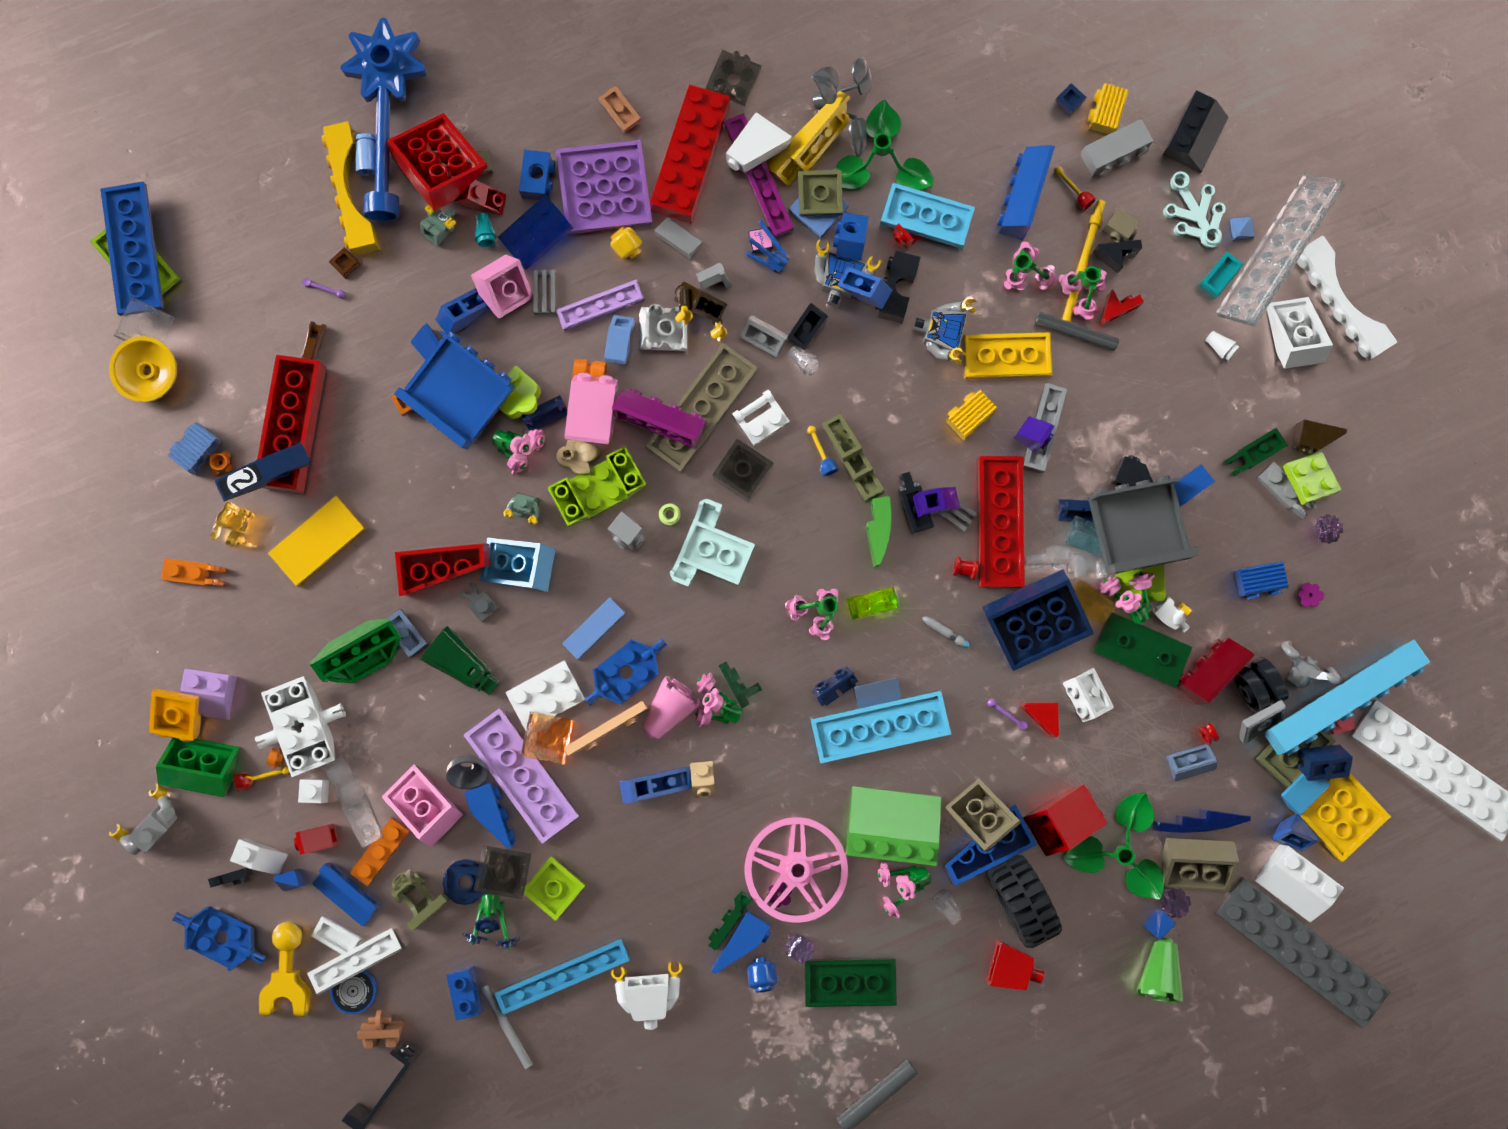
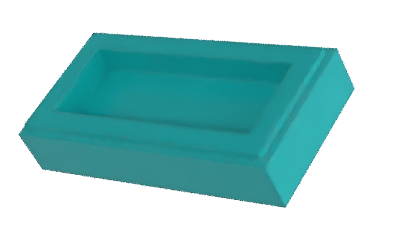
M1227 251L1199 286L1216 299L1244 264Z

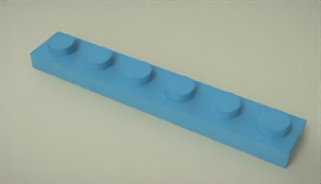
M621 938L499 990L494 994L504 1015L628 962L630 957Z

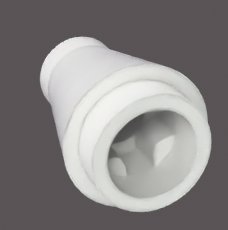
M1212 331L1205 340L1222 359L1225 358L1228 361L1239 349L1236 341L1222 336L1215 331Z

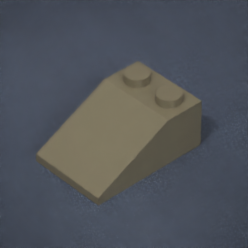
M980 779L976 780L945 807L954 821L985 852L1021 823Z

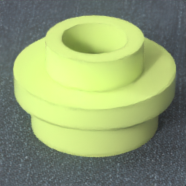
M665 504L659 510L660 521L665 525L672 526L680 520V509L674 504ZM668 511H672L674 513V517L668 519L666 517V513Z

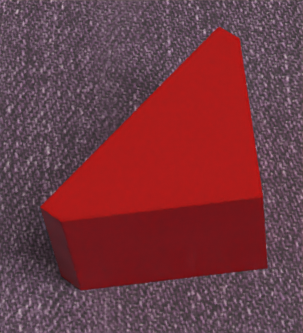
M1024 703L1020 706L1051 738H1056L1059 735L1058 703Z

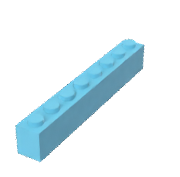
M1412 640L1267 729L1263 734L1278 755L1283 753L1290 755L1300 749L1298 745L1303 741L1308 744L1318 738L1316 733L1323 730L1325 733L1336 726L1334 722L1338 719H1341L1343 722L1353 716L1352 711L1359 708V710H1362L1372 704L1370 699L1376 696L1379 699L1388 694L1389 687L1394 685L1397 688L1406 683L1407 679L1405 677L1410 674L1414 677L1425 671L1423 666L1430 661L1417 642Z

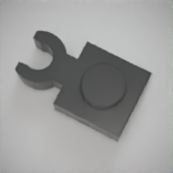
M470 582L469 585L473 589L472 592L466 594L464 590H460V593L463 597L471 600L467 606L481 622H484L499 607L485 591L478 594V587Z

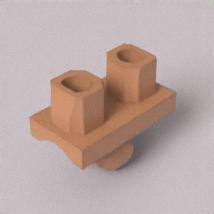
M377 1010L376 1017H368V1022H362L357 1036L358 1039H362L365 1049L377 1047L379 1038H385L386 1047H396L400 1042L404 1022L403 1020L392 1021V1016L384 1017V1011Z

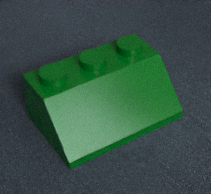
M172 737L155 766L158 785L225 797L233 782L240 747L200 739L181 741L179 738Z

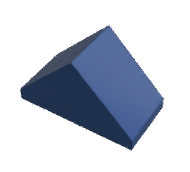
M1297 813L1280 822L1273 835L1274 841L1301 852L1319 842L1316 834Z

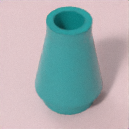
M480 213L475 217V241L480 247L493 246L497 236L490 223L488 214Z

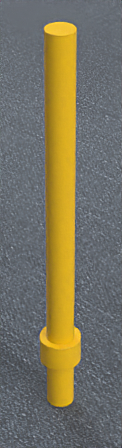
M1099 199L1097 201L1094 214L1090 217V228L1076 273L1079 271L1084 272L1087 268L1098 228L1101 227L1103 222L1102 214L1106 204L1104 200ZM1080 290L1072 291L1069 295L1062 319L1071 322Z

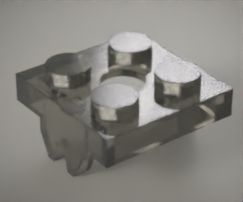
M722 50L706 85V89L730 96V101L745 106L760 74L762 65L752 62L746 54L741 56L737 50L733 53ZM737 74L740 77V82L736 85H731L727 80L728 76Z

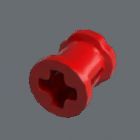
M957 556L954 563L953 576L958 574L975 580L979 561H966Z

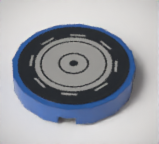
M364 970L334 986L330 990L332 1002L338 1010L345 1014L364 1012L372 1005L377 995L375 978L367 970Z

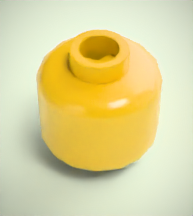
M621 227L610 237L612 239L610 246L622 259L628 257L633 259L641 252L639 247L642 245V240L631 227Z

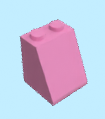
M588 373L574 375L570 387L565 439L609 444L615 430L616 418L612 406L617 399V379L606 375L592 377Z

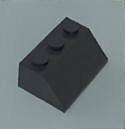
M1197 90L1195 91L1162 155L1199 173L1203 171L1229 118L1216 99Z

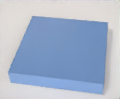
M799 198L788 209V212L819 238H822L841 216H799ZM842 199L843 212H845L849 204Z

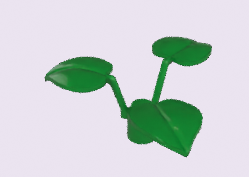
M885 99L872 109L866 120V132L869 137L874 138V149L871 150L866 163L863 164L862 159L856 157V155H847L835 167V170H841L842 188L855 190L862 188L868 183L870 172L866 167L869 166L875 154L879 156L891 155L897 168L900 170L896 175L897 184L920 191L932 187L933 176L924 162L916 158H908L903 166L900 165L894 149L891 148V138L899 133L901 119Z
M1144 792L1134 793L1119 803L1115 813L1118 824L1127 826L1125 844L1119 845L1115 849V853L1102 851V843L1097 838L1089 836L1068 850L1064 855V860L1076 870L1085 873H1096L1105 866L1103 856L1116 858L1120 864L1132 865L1134 867L1128 870L1125 877L1127 888L1133 894L1160 900L1164 889L1161 869L1150 859H1143L1137 865L1134 862L1135 853L1130 847L1131 828L1138 832L1145 831L1152 825L1154 820V811L1147 794Z

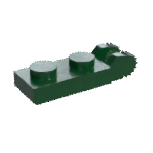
M1274 428L1238 450V453L1224 462L1228 465L1242 457L1246 464L1237 467L1231 472L1233 476H1236L1248 468L1251 469L1288 445L1278 429Z

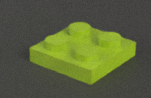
M1322 451L1289 462L1283 466L1302 505L1334 495L1342 490Z
M551 856L521 892L556 921L586 885Z

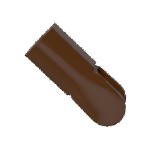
M314 321L310 322L301 358L317 360L320 346L326 333V324L317 325ZM314 333H318L317 339L313 338Z

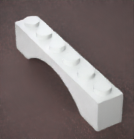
M1323 235L1295 254L1298 265L1306 271L1311 284L1320 291L1322 300L1329 304L1333 310L1334 317L1342 323L1346 329L1347 336L1354 340L1358 346L1359 353L1367 361L1397 343V340L1385 324L1363 315L1346 298L1336 276L1335 251Z

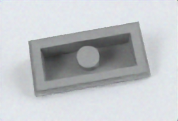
M669 218L664 220L654 231L655 236L688 259L692 258L702 244V241Z
M755 316L748 318L739 336L776 358L788 340V334Z

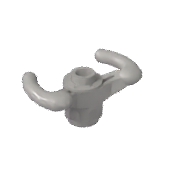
M1291 641L1282 642L1281 647L1283 651L1291 657L1293 667L1288 673V680L1297 687L1303 689L1304 686L1309 685L1312 679L1328 680L1333 684H1338L1341 681L1340 675L1332 667H1327L1326 672L1321 671L1317 666L1319 664L1317 660L1309 655L1306 658L1300 657L1299 652L1292 648Z

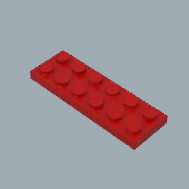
M979 456V588L1025 587L1023 456Z

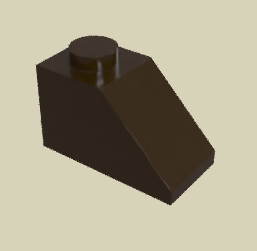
M1304 419L1296 424L1292 449L1299 450V453L1303 455H1312V453L1321 450L1345 435L1347 429Z

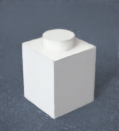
M300 779L298 802H328L329 780Z

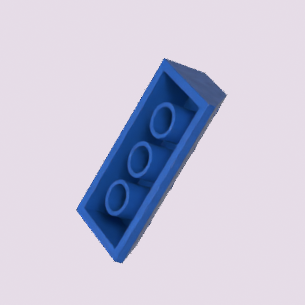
M1030 146L1025 148L1023 154L1019 153L1015 164L1019 168L1017 174H1012L1009 186H1013L1012 191L1006 194L1003 203L1007 207L1005 213H1000L997 225L1000 226L999 234L1024 240L1033 221L1055 146Z

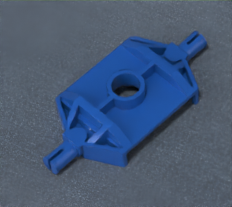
M662 638L652 646H646L630 639L626 645L598 667L592 669L596 689L588 697L584 698L585 701L591 706L599 698L602 699L604 697L620 705L659 675L656 655L667 644ZM624 666H629L633 670L632 676L628 679L622 678L620 674Z
M211 906L204 908L193 917H187L177 912L172 921L183 925L185 928L186 950L191 949L227 967L228 971L235 969L247 959L262 965L267 957L255 951L253 927ZM220 931L227 934L225 944L217 940V934Z

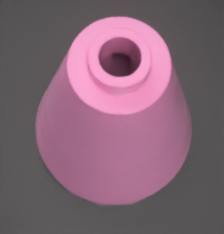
M666 676L642 724L643 732L651 739L655 737L660 739L696 710L701 704L700 699L694 700L691 697L694 693L676 679L669 681V676Z

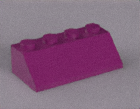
M630 388V390L623 389L613 403L612 410L615 418L694 449H697L706 427V421L703 420V416L693 412L687 414L682 412L683 409L673 404L669 407L662 404V400L650 396V399L642 396L640 391Z

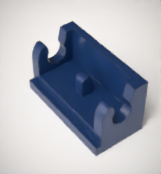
M1341 745L1299 749L1298 755L1304 761V764H1298V768L1306 776L1307 781L1350 776L1353 757Z

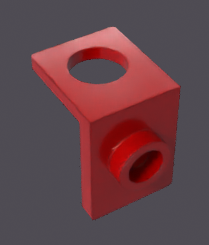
M899 223L895 226L894 239L907 251L922 238L921 236L913 238Z

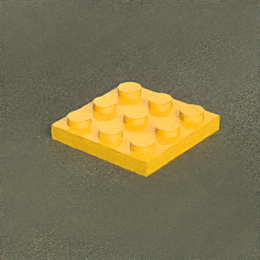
M1351 773L1349 777L1327 779L1330 786L1300 815L1339 862H1344L1391 817Z

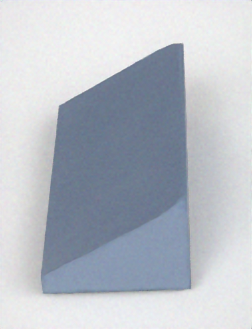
M898 677L853 687L858 709L902 699Z
M1207 744L1166 756L1174 781L1216 770L1218 760L1211 746Z

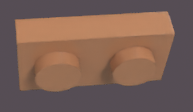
M616 85L598 97L600 103L624 134L641 122L640 116Z

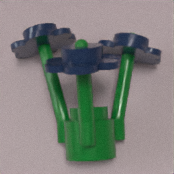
M494 894L483 895L481 903L478 904V914L473 934H462L464 937H467V942H471L474 945L480 944L481 940L487 941V938L478 936V932L481 931L482 933L489 934L499 930L501 926L504 940L496 942V946L509 950L515 946V942L520 941L518 937L509 938L504 916V903H500V896ZM497 911L499 912L501 925L498 920L491 919V916L497 915Z

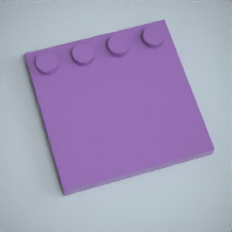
M641 140L556 149L567 235L620 229L621 227L652 225Z

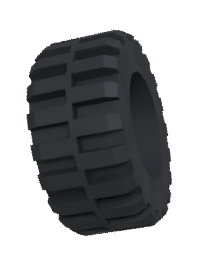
M1016 855L990 868L987 875L993 891L1008 921L1026 948L1033 949L1061 933L1062 925L1057 911L1037 873L1023 855Z

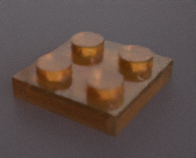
M530 711L520 756L564 764L567 754L564 748L569 745L574 720Z

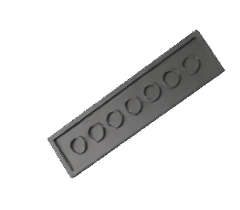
M1241 877L1216 911L1219 917L1362 1028L1366 1027L1390 993L1388 989L1245 878Z

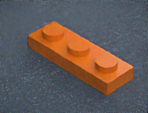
M393 817L390 818L351 870L350 874L366 886H370L410 830Z

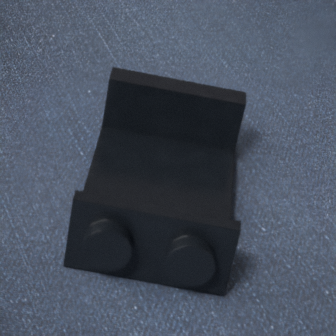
M402 1041L390 1052L404 1066L373 1110L370 1112L360 1103H357L347 1112L342 1122L352 1129H367L419 1058L420 1054L416 1052L417 1048L414 1045Z

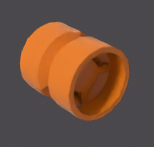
M576 358L572 379L574 375L579 373H588L592 377L607 376V362L593 361L590 364L588 359Z

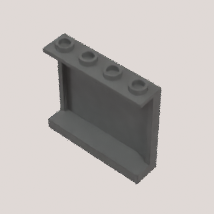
M1164 476L1156 479L1157 482L1150 483L1149 480L1137 482L1136 486L1129 487V484L1116 486V490L1109 491L1108 488L1096 490L1095 494L1088 498L1107 576L1188 560L1198 556L1197 547L1190 548L1174 483L1178 482L1179 478L1170 479V476Z

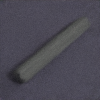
M1039 312L1035 323L1111 350H1115L1119 344V339L1043 312Z

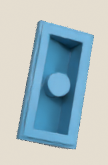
M1302 773L1281 794V797L1290 810L1301 815L1330 786V783L1327 779L1307 781L1306 776Z

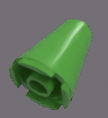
M1162 938L1159 941H1154L1136 990L1137 996L1146 998V994H1148L1155 1001L1183 1003L1178 946L1173 944L1172 939Z

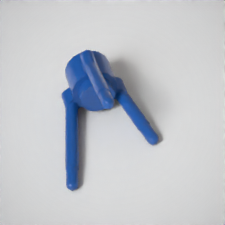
M759 220L758 222L779 252L775 250L771 253L753 238H749V242L769 258L766 261L750 252H747L746 255L767 266L772 271L780 272L790 260L786 256L788 252L782 248L764 222Z

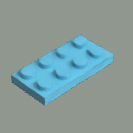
M892 183L880 224L895 229V226L899 223L908 233L962 249L975 207Z

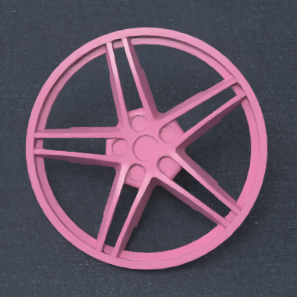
M791 817L768 825L755 837L745 859V880L752 898L767 914L786 922H808L826 914L839 901L847 883L848 863L840 841L827 827L811 819ZM792 824L788 856L757 848L770 832L779 827ZM796 824H800V852H794ZM805 825L825 834L837 851L807 857ZM758 852L780 859L779 867L754 857V853ZM839 855L840 860L816 868L813 866L812 861ZM752 860L781 874L764 901L760 898L753 884ZM841 864V877L838 888L826 904L812 875ZM781 883L787 884V888L769 907L767 903ZM809 883L823 906L819 909L804 889L806 884ZM794 887H798L806 900L815 909V912L793 916L780 913L774 909Z

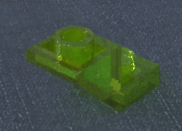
M894 587L846 598L852 620L899 608Z

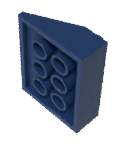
M1064 569L982 607L1013 671L1094 634Z

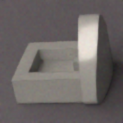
M721 263L715 264L696 274L702 289L722 280L726 289L732 287Z

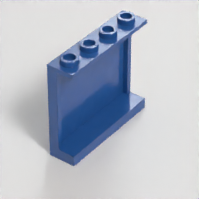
M441 331L440 334L444 337L404 389L399 387L394 395L461 448L468 450L515 389V386L510 383L512 379L501 371L498 374L494 371L495 365L486 358L483 361L477 357L478 352L469 345L466 348L460 344L461 339L454 333L450 332L448 335Z

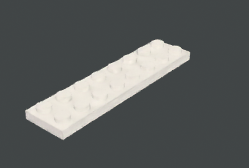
M1373 700L1350 734V737L1496 840L1503 841L1508 833V791L1381 702Z

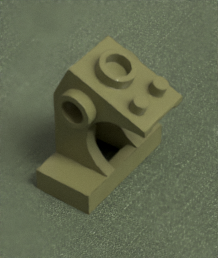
M409 869L407 872L397 875L393 880L392 896L399 903L404 901L413 912L414 918L406 924L412 932L450 899L445 893L435 898L423 884L425 882L424 878L418 872L413 873ZM415 888L425 897L418 904L408 895Z

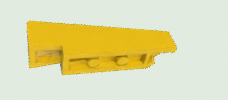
M839 91L836 101L830 105L826 104L791 139L789 148L775 155L766 164L769 172L789 187L800 169L802 171H809L849 123V115L846 113L850 96Z

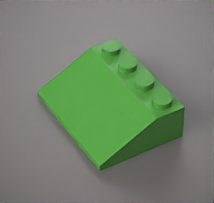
M852 786L845 854L937 866L941 797Z

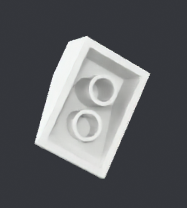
M1309 297L1267 303L1266 307L1276 353L1284 369L1326 362L1333 344Z

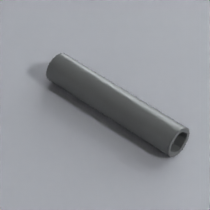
M906 1059L837 1117L836 1120L843 1129H854L918 1075L917 1071Z

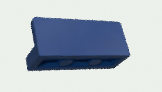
M331 862L325 863L319 869L320 874L312 882L314 887L361 926H364L381 906V904Z

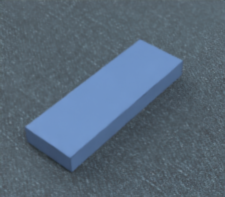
M609 597L562 644L577 660L580 659L625 612Z

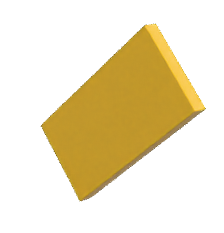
M1050 332L963 336V351L966 354L964 356L965 379L1052 376Z
M335 496L268 552V554L295 586L298 587L366 529L339 497Z

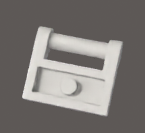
M769 390L762 393L763 396L742 410H736L732 413L753 447L790 423ZM766 403L770 405V409L749 423L745 422V417Z

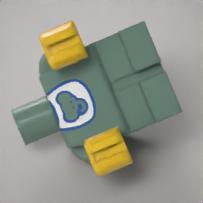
M428 204L425 207L428 217L420 222L421 234L436 246H439L446 239L447 235L454 230L456 221H452V217L455 213L451 209H448L445 213L440 209L433 211Z
M518 492L517 496L509 501L504 511V516H508V518H513V515L525 516L529 524L537 525L541 500L538 497Z

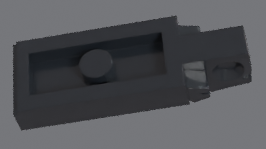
M910 472L898 476L901 484L898 487V491L911 533L915 534L933 528L934 524L931 515L920 518L917 516L913 496L923 491L921 485L919 486L917 481L913 482Z

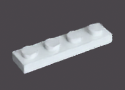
M391 928L307 974L316 994L320 995L403 949L394 930Z

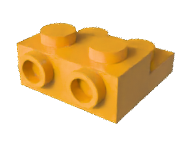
M157 688L152 690L149 733L157 734L159 737L179 738L181 741H193L200 734L201 713H198L199 696Z

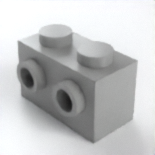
M622 511L607 528L614 537V543L623 550L628 548L632 551L634 547L638 549L645 540L643 528Z

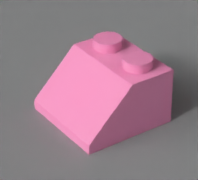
M504 255L471 275L478 294L497 318L503 317L533 299L523 267L517 258Z

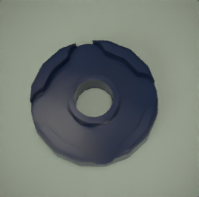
M463 859L449 866L444 873L442 884L445 894L451 901L456 904L468 905L475 903L485 894L489 880L486 870L480 863L475 860ZM464 875L471 879L469 888H463L460 885V878Z

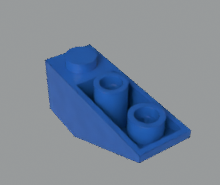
M489 783L464 792L471 814L507 849L515 847L513 843L516 842L515 834L512 829L508 828L506 822L509 820L505 807H501L499 799H502L499 787L494 786V783Z

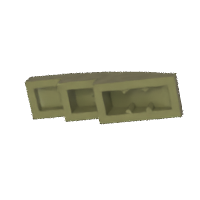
M840 413L823 422L822 426L864 502L867 503L884 494V488L874 474L873 468L864 455L861 445L842 414Z

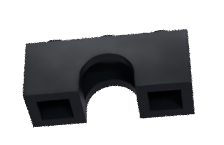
M897 250L894 257L889 256L886 269H889L890 272L888 277L884 276L883 281L892 289V292L883 309L875 307L876 310H879L878 318L903 323L910 298L900 295L896 290V285L900 282L914 283L921 257Z

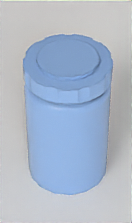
M369 133L357 134L355 136L356 173L361 176H374L376 136Z

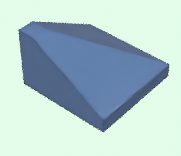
M1252 217L1230 219L1233 240L1255 238Z

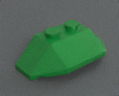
M390 619L368 620L328 642L310 662V666L322 682L330 681L353 684L393 661L401 635Z

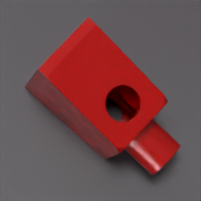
M998 941L987 983L993 987L1027 990L1029 981L1042 983L1044 970L1033 967L1035 959L1032 956Z

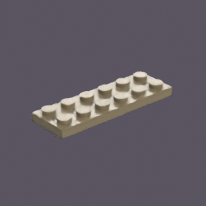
M722 343L676 404V406L683 409L682 412L691 414V412L703 416V420L706 421V427L697 449L656 433L645 447L681 473L757 372L758 367L725 343Z

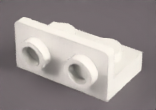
M1094 668L1063 682L1066 693L1070 697L1082 722L1094 719L1114 708Z

